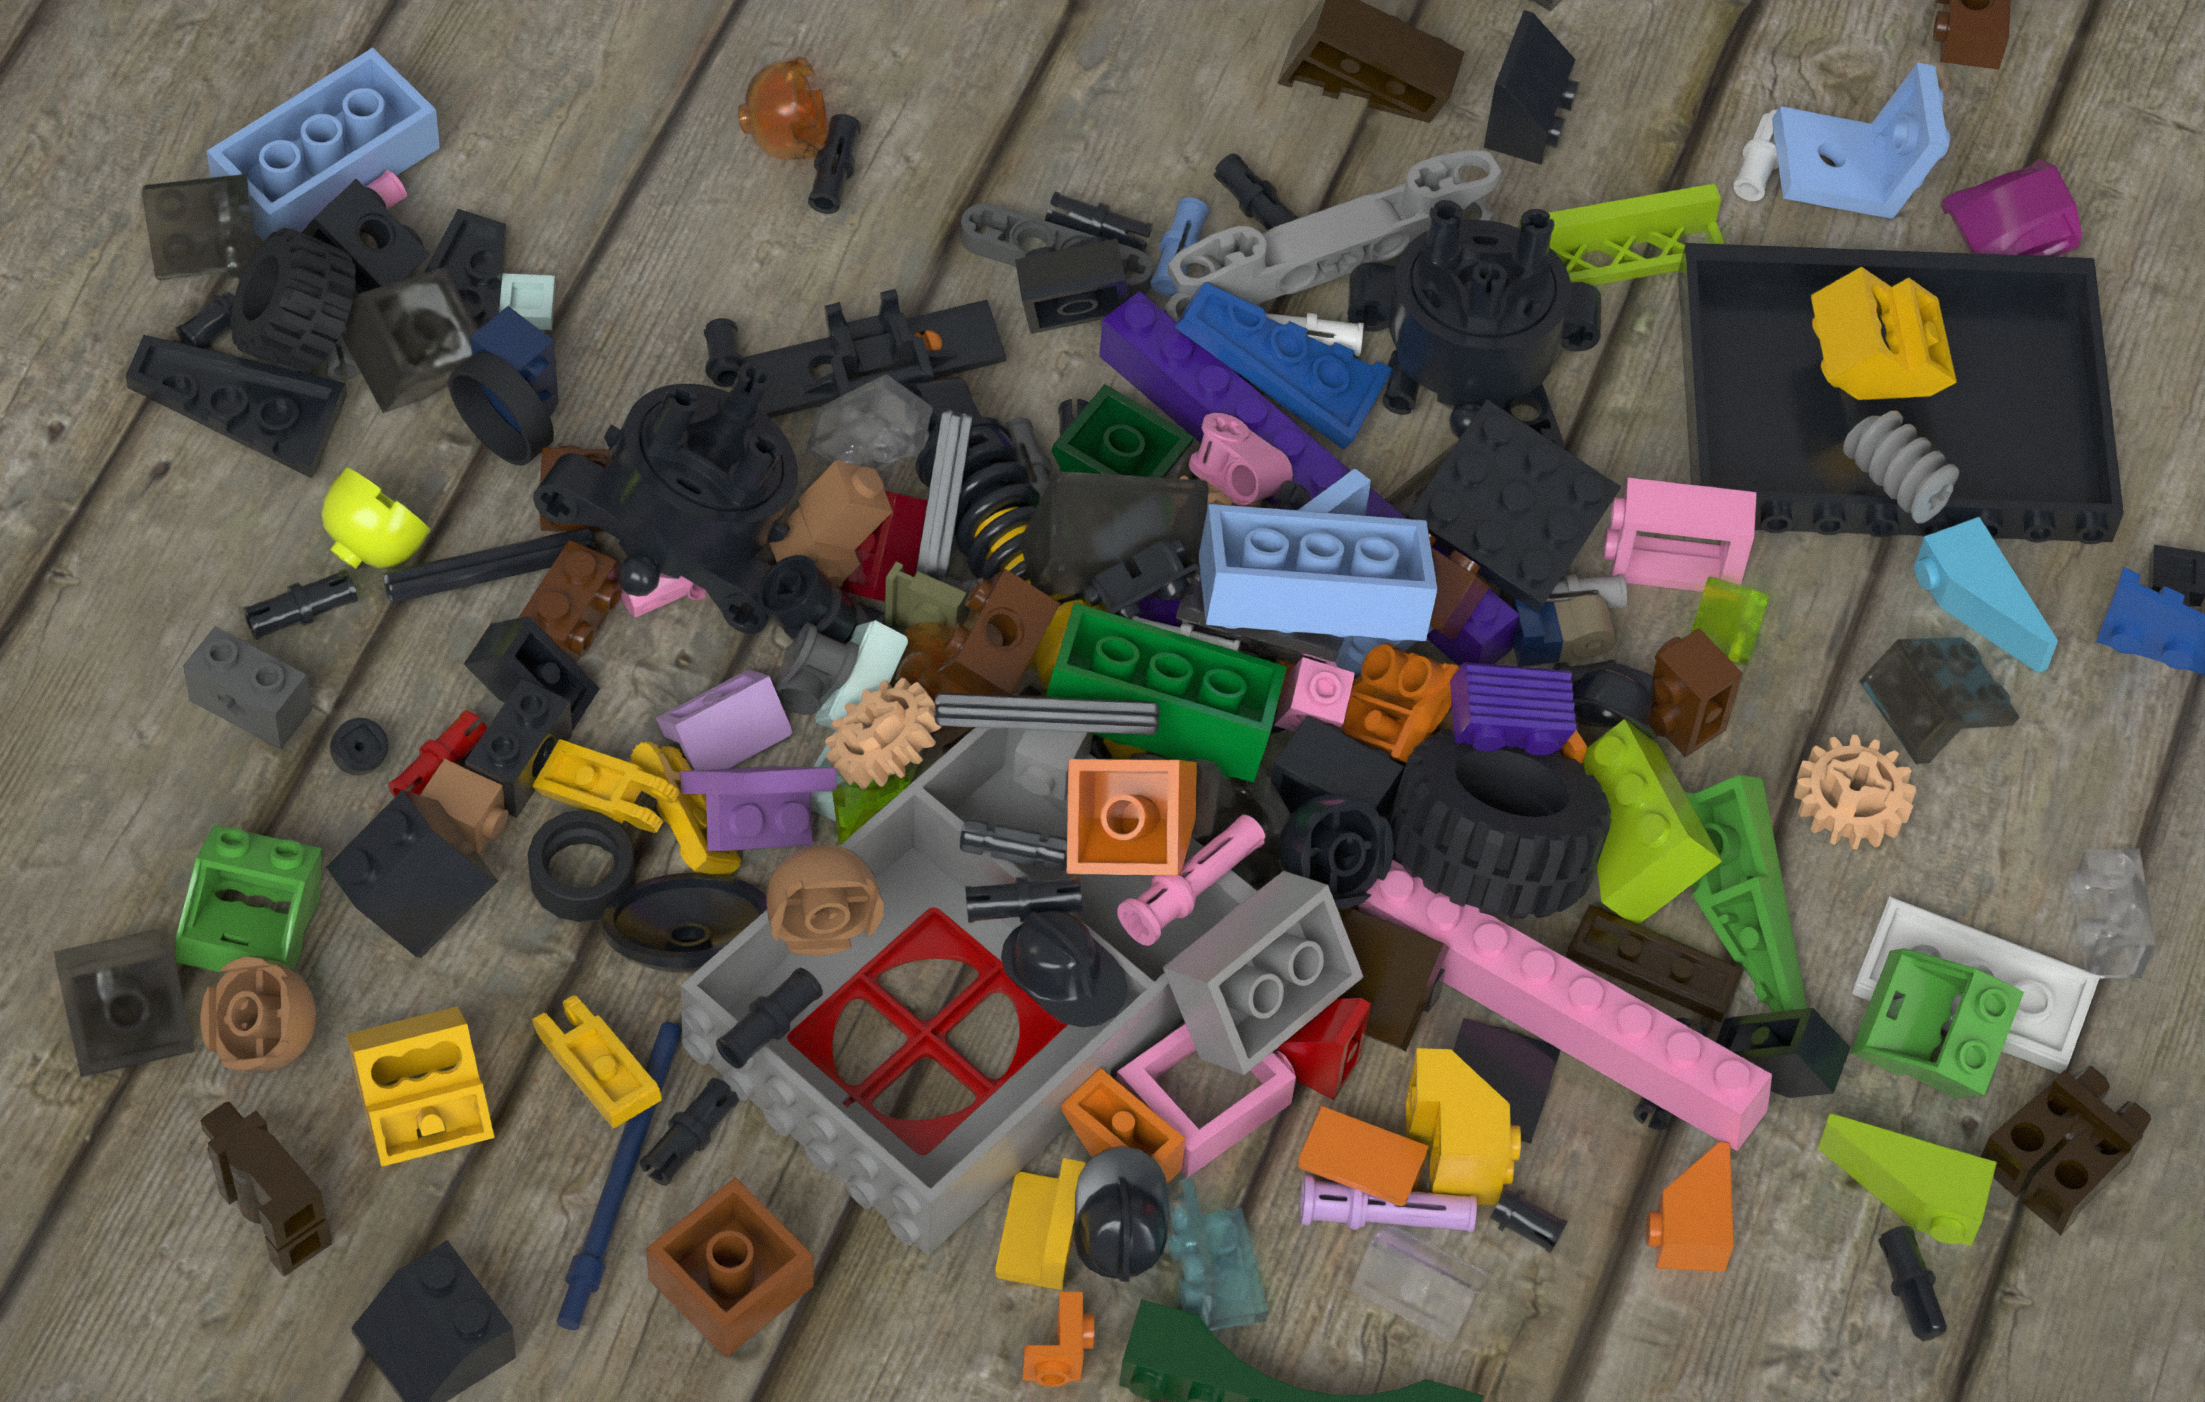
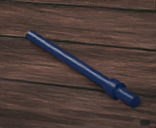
M670 1022L661 1024L645 1069L658 1084L660 1093L664 1087L682 1035L681 1027ZM658 1103L629 1119L625 1125L581 1253L573 1256L565 1278L569 1287L556 1321L559 1326L565 1329H579L591 1293L599 1290L606 1270V1266L602 1261Z

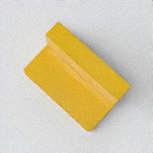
M1063 1158L1059 1178L1026 1172H1018L1015 1175L995 1267V1276L998 1279L1063 1290L1075 1231V1191L1078 1176L1085 1167L1086 1162Z

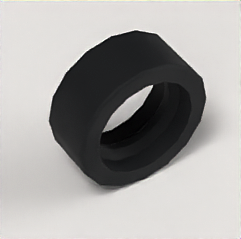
M588 810L564 812L546 821L532 838L528 851L532 893L544 909L558 918L576 922L601 919L608 902L618 893L634 884L635 861L632 840L621 824L602 813ZM590 844L600 846L611 853L614 857L615 868L607 880L593 887L574 888L564 886L554 880L549 874L548 865L556 852L570 845Z

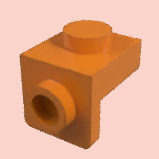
M1059 1291L1057 1345L1024 1346L1023 1380L1036 1381L1038 1384L1048 1387L1062 1386L1070 1381H1081L1083 1349L1094 1348V1313H1083V1292Z

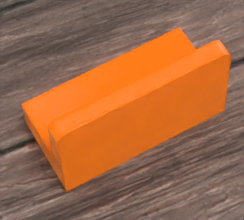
M1321 1106L1300 1153L1298 1166L1303 1170L1353 1189L1355 1188L1395 1205L1404 1206L1411 1191H1416L1423 1174L1429 1146Z

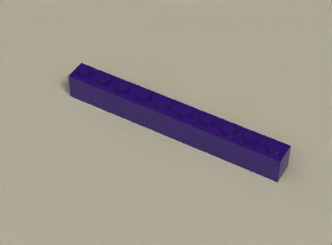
M1142 292L1136 293L1102 319L1099 357L1186 432L1194 436L1200 444L1204 436L1201 426L1206 415L1223 413L1241 420L1248 429L1273 447L1281 450L1288 457L1293 472L1292 482L1306 488L1310 493L1308 502L1351 472V470L1230 367L1176 329L1175 325L1177 322ZM1372 488L1369 489L1365 516L1406 519ZM1275 496L1265 499L1271 505L1276 506L1278 503V501L1274 499ZM1433 545V549L1440 552L1447 558L1449 557V554H1447L1437 546ZM1488 589L1454 641L1436 629L1427 634V639L1458 666L1463 665L1464 662L1495 664L1512 650L1519 614L1493 591Z

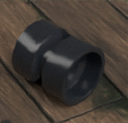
M793 555L780 560L763 576L758 587L757 601L761 610L776 625L781 627L792 641L796 639L802 627L808 622L817 626L818 633L843 643L851 634L856 623L857 610L853 601L836 584L831 582L829 576L807 556Z

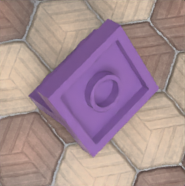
M766 766L680 771L681 794H706L707 842L709 851L813 845L811 791L837 790L836 768Z

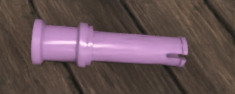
M1304 1174L1300 1192L1299 1223L1300 1225L1309 1226L1312 1220L1346 1223L1348 1229L1358 1230L1359 1227L1365 1226V1222L1473 1232L1476 1222L1477 1198L1475 1195L1458 1196L1413 1191L1410 1193L1407 1203L1404 1206H1398L1338 1182L1316 1181L1313 1174Z

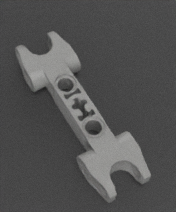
M1465 150L1438 155L1413 165L1407 173L1406 184L1380 193H1371L1276 226L1266 233L1261 234L1260 231L1248 226H1237L1212 234L1178 252L1168 264L1167 274L1173 280L1178 293L1170 298L1164 307V312L1174 321L1178 322L1180 319L1177 315L1178 310L1187 307L1195 291L1204 282L1259 307L1260 303L1273 298L1297 293L1351 274L1358 265L1369 262L1382 263L1401 254L1408 244L1427 231L1431 207L1434 208L1435 203L1441 200L1456 202L1461 206L1462 210L1475 212L1480 220L1493 221L1494 214L1488 208L1483 196L1495 188L1500 181L1502 170L1491 153L1487 151ZM1466 166H1478L1488 176L1464 183L1458 173ZM1190 263H1198L1206 268L1200 278H1190L1181 271L1182 267Z

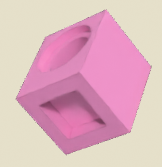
M1302 657L1285 676L1274 726L1296 732L1306 716L1309 715L1322 723H1331L1340 728L1344 722L1355 673Z

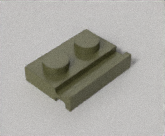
M895 562L886 577L885 626H899L914 634V638L908 647L912 648L918 656L927 661L943 663L947 655L941 652V647L946 637L957 623L963 626L966 620L965 603L967 593L919 571L915 577L903 573V564Z

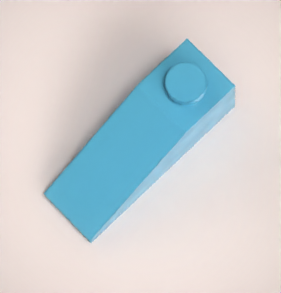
M1980 517L1923 537L1914 564V571L1920 586L1924 590L1930 591L1938 606L2035 672L2040 673L2047 670L2058 640Z

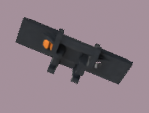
M892 289L880 292L881 305L878 315L851 322L846 321L840 302L824 305L829 337L744 357L747 363L752 362L760 365L755 374L756 379H759L764 368L772 374V385L766 391L759 408L769 418L838 402L839 407L845 408L853 406V400L906 388L911 383L935 380V378L1006 362L1004 348L988 300L906 319L904 313L900 312L897 291ZM820 364H830L832 366V373L820 379H815L810 374L811 370Z

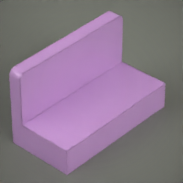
M751 669L656 717L663 736L680 743L692 771L729 769L792 735V728L770 676Z

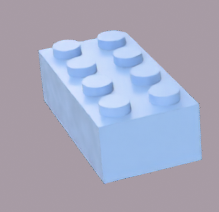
M371 48L207 150L212 190L263 241L280 228L286 227L302 232L305 226L355 179L366 187L385 171L389 170L397 176L438 150L440 144L437 112L374 48Z
M1208 504L1199 551L1206 625L1222 626L1229 629L1277 630L1284 633L1332 634L1338 637L1361 636L1386 638L1393 641H1426L1437 594V583L1427 522L1425 520Z

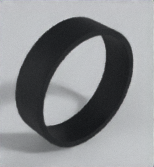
M477 352L450 374L448 379L450 395L462 419L476 437L503 460L514 465H526L542 452V447H548L553 442L554 429L552 421L541 399L529 383L501 358L488 352ZM479 382L492 391L507 407L518 423L523 435L513 429L498 414L485 396Z

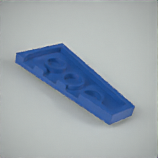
M1206 282L1195 291L1175 325V328L1343 450L1355 439L1392 370L1391 367L1378 361L1373 365H1369L1354 358V350L1337 342H1334L1331 346L1307 336L1308 329L1291 321L1287 324H1280L1265 316L1263 308Z
M2123 567L2101 623L2096 642L2110 646L2121 653L2140 655L2163 662L2174 669H2186L2205 675V614L2184 605L2185 595L2164 586L2158 593L2139 584L2141 575Z

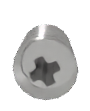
M1890 411L1882 416L1873 415L1865 418L1848 433L1843 445V452L1848 458L1855 459L1856 465L1863 472L1869 473V477L1875 484L1883 486V490L1891 499H1897L1898 505L1905 512L1912 513V518L1916 523H1925L1932 519L1948 502L1953 491V485L1958 479L1959 469L1954 464H1948L1943 467L1945 456L1940 451L1929 453L1931 443L1925 437L1915 440L1917 430L1912 424L1901 426L1903 417L1898 411Z

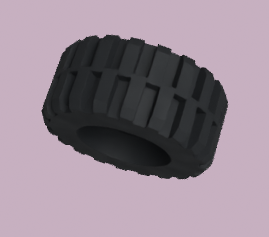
M1451 729L1438 732L1432 737H1428L1417 745L1413 753L1409 755L1388 823L1392 828L1394 854L1397 860L1402 861L1404 869L1413 878L1419 877L1422 879L1425 888L1435 894L1441 892L1450 897V902L1461 907L1467 904L1479 908V913L1495 916L1496 913L1508 914L1509 918L1524 919L1529 914H1534L1537 918L1550 916L1556 911L1562 912L1578 902V899L1586 894L1612 820L1610 817L1611 809L1600 783L1593 775H1586L1584 766L1574 758L1569 760L1562 756L1561 750L1548 755H1531L1526 752L1525 748L1521 749L1518 746L1513 748L1504 746L1495 751H1479L1473 747V744L1468 745L1466 742L1456 743L1454 732Z

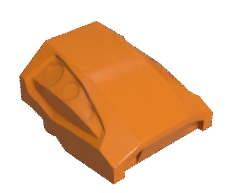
M1387 642L1374 647L1363 661L1361 675L1353 680L1344 722L1340 729L1348 737L1370 749L1382 750L1394 760L1407 763L1408 757L1413 753L1414 748L1431 735L1451 707L1450 680L1460 669V666L1447 663L1441 665L1431 658L1419 656L1413 652L1408 654Z

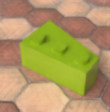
M1624 719L1586 749L1583 763L1586 775H1593L1600 783L1611 809L1610 817L1612 821L1597 864L1601 902L1624 919L1639 925L1720 864L1722 859L1659 745Z

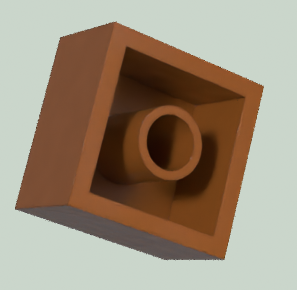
M736 1177L646 1248L648 1279L725 1358L814 1286V1255Z

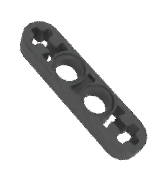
M985 203L976 204L966 209L962 215L960 230L962 245L969 252L1015 267V259L1024 258L1025 254L1029 252L1018 245L1020 240L1024 238H1039L1046 244L1045 247H1052L1059 251L1076 247V244L1083 239L1097 237ZM983 225L991 227L984 234L976 232L980 231ZM1009 231V242H1004L1003 239L1006 240V233ZM1119 244L1124 273L1126 274L1128 270L1137 272L1133 273L1131 278H1126L1129 299L1139 291L1146 295L1151 289L1150 282L1153 273L1151 258L1141 250Z

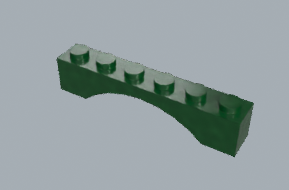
M1141 1299L1124 1353L1119 1386L1129 1388L1134 1395L1153 1401L1164 1398L1175 1402H1482L1483 1399L1481 1394L1428 1379L1401 1389L1368 1395H1333L1301 1389L1271 1378L1240 1360L1212 1334L1198 1315Z

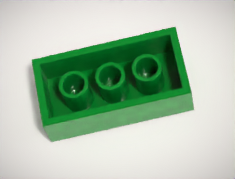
M1074 602L1045 697L1154 701L1159 706V728L1157 733L1145 735L1093 732V735L1109 739L1120 745H1129L1163 755L1170 760L1197 762V766L1216 771L1223 776L1236 777L1254 783L1271 733L1287 666Z

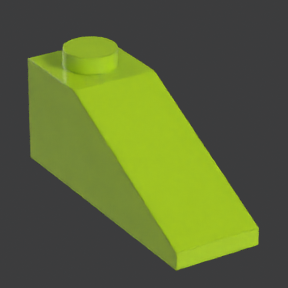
M1829 1113L1819 1141L1818 1150L1915 1230L1928 1233L1935 1240L1945 1244L1961 1243L1972 1246L1983 1220L1997 1162Z

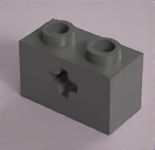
M214 626L183 665L189 700L192 703L279 749H282L312 710L307 674Z

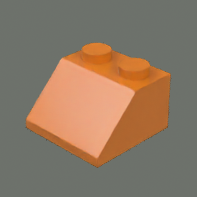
M1069 759L1067 874L1180 876L1196 821L1197 762L1182 760Z

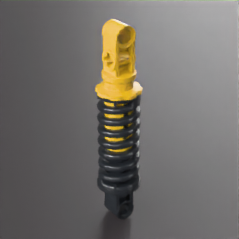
M961 377L908 384L903 393V411L908 425L914 430L923 447L917 457L915 470L920 481L929 489L943 411L956 410L967 412L973 416L955 530L958 548L968 558L967 563L972 575L976 578L989 580L1002 570L1007 569L1061 603L1026 668L1036 670L1043 688L1048 690L1073 604L1075 602L1088 606L1081 593V588L1087 586V583L1082 576L1074 573L1076 565L1073 556L1063 551V538L1059 532L1051 528L1052 518L1050 513L1040 506L1039 492L1028 484L1029 476L1026 468L1016 462V449L1011 442V435L1006 425L996 418L982 417L971 398L969 387ZM1099 604L1092 607L1098 610H1102ZM1106 738L1104 740L1114 760L1140 758L1147 752L1133 746L1114 743Z

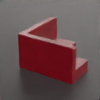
M885 490L892 513L854 550L860 565L843 581L840 587L844 592L885 602L886 577L895 562L903 564V573L912 577L916 575L928 501Z

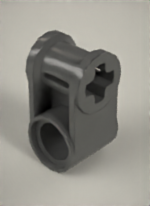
M807 622L800 630L796 639L787 646L775 685V690L783 709L802 715L817 712L836 689H840L847 681L854 667L859 645L852 641H848L846 644L840 643L818 633L817 626Z

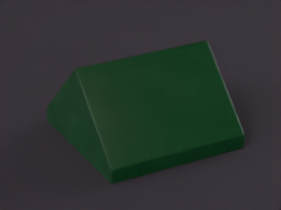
M1104 384L1053 444L1051 452L1085 513L1143 505L1191 446L1194 436Z

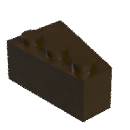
M1320 0L1292 39L1277 84L1292 88L1295 80L1323 87L1322 96L1338 99L1340 92L1369 99V108L1430 123L1451 96L1465 52L1360 0Z

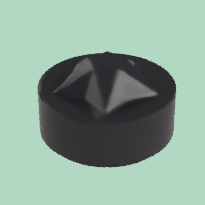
M367 718L347 720L336 730L330 742V753L334 763L342 771L350 775L361 776L373 772L384 761L388 752V739L384 730L376 722Z

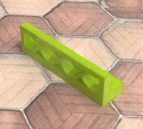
M1714 183L1548 212L1550 219L1554 220V230L1552 231L1549 247L1555 251L1564 263L1571 283L1583 282L1596 286L1679 271L1685 246L1679 242L1683 236L1704 232L1709 244H1725L1716 222L1721 197ZM1520 217L1519 225H1518V228H1520V229H1521V217ZM1648 242L1663 251L1659 257L1646 259L1631 252L1635 244ZM1601 251L1615 258L1610 266L1596 267L1582 260L1586 253Z

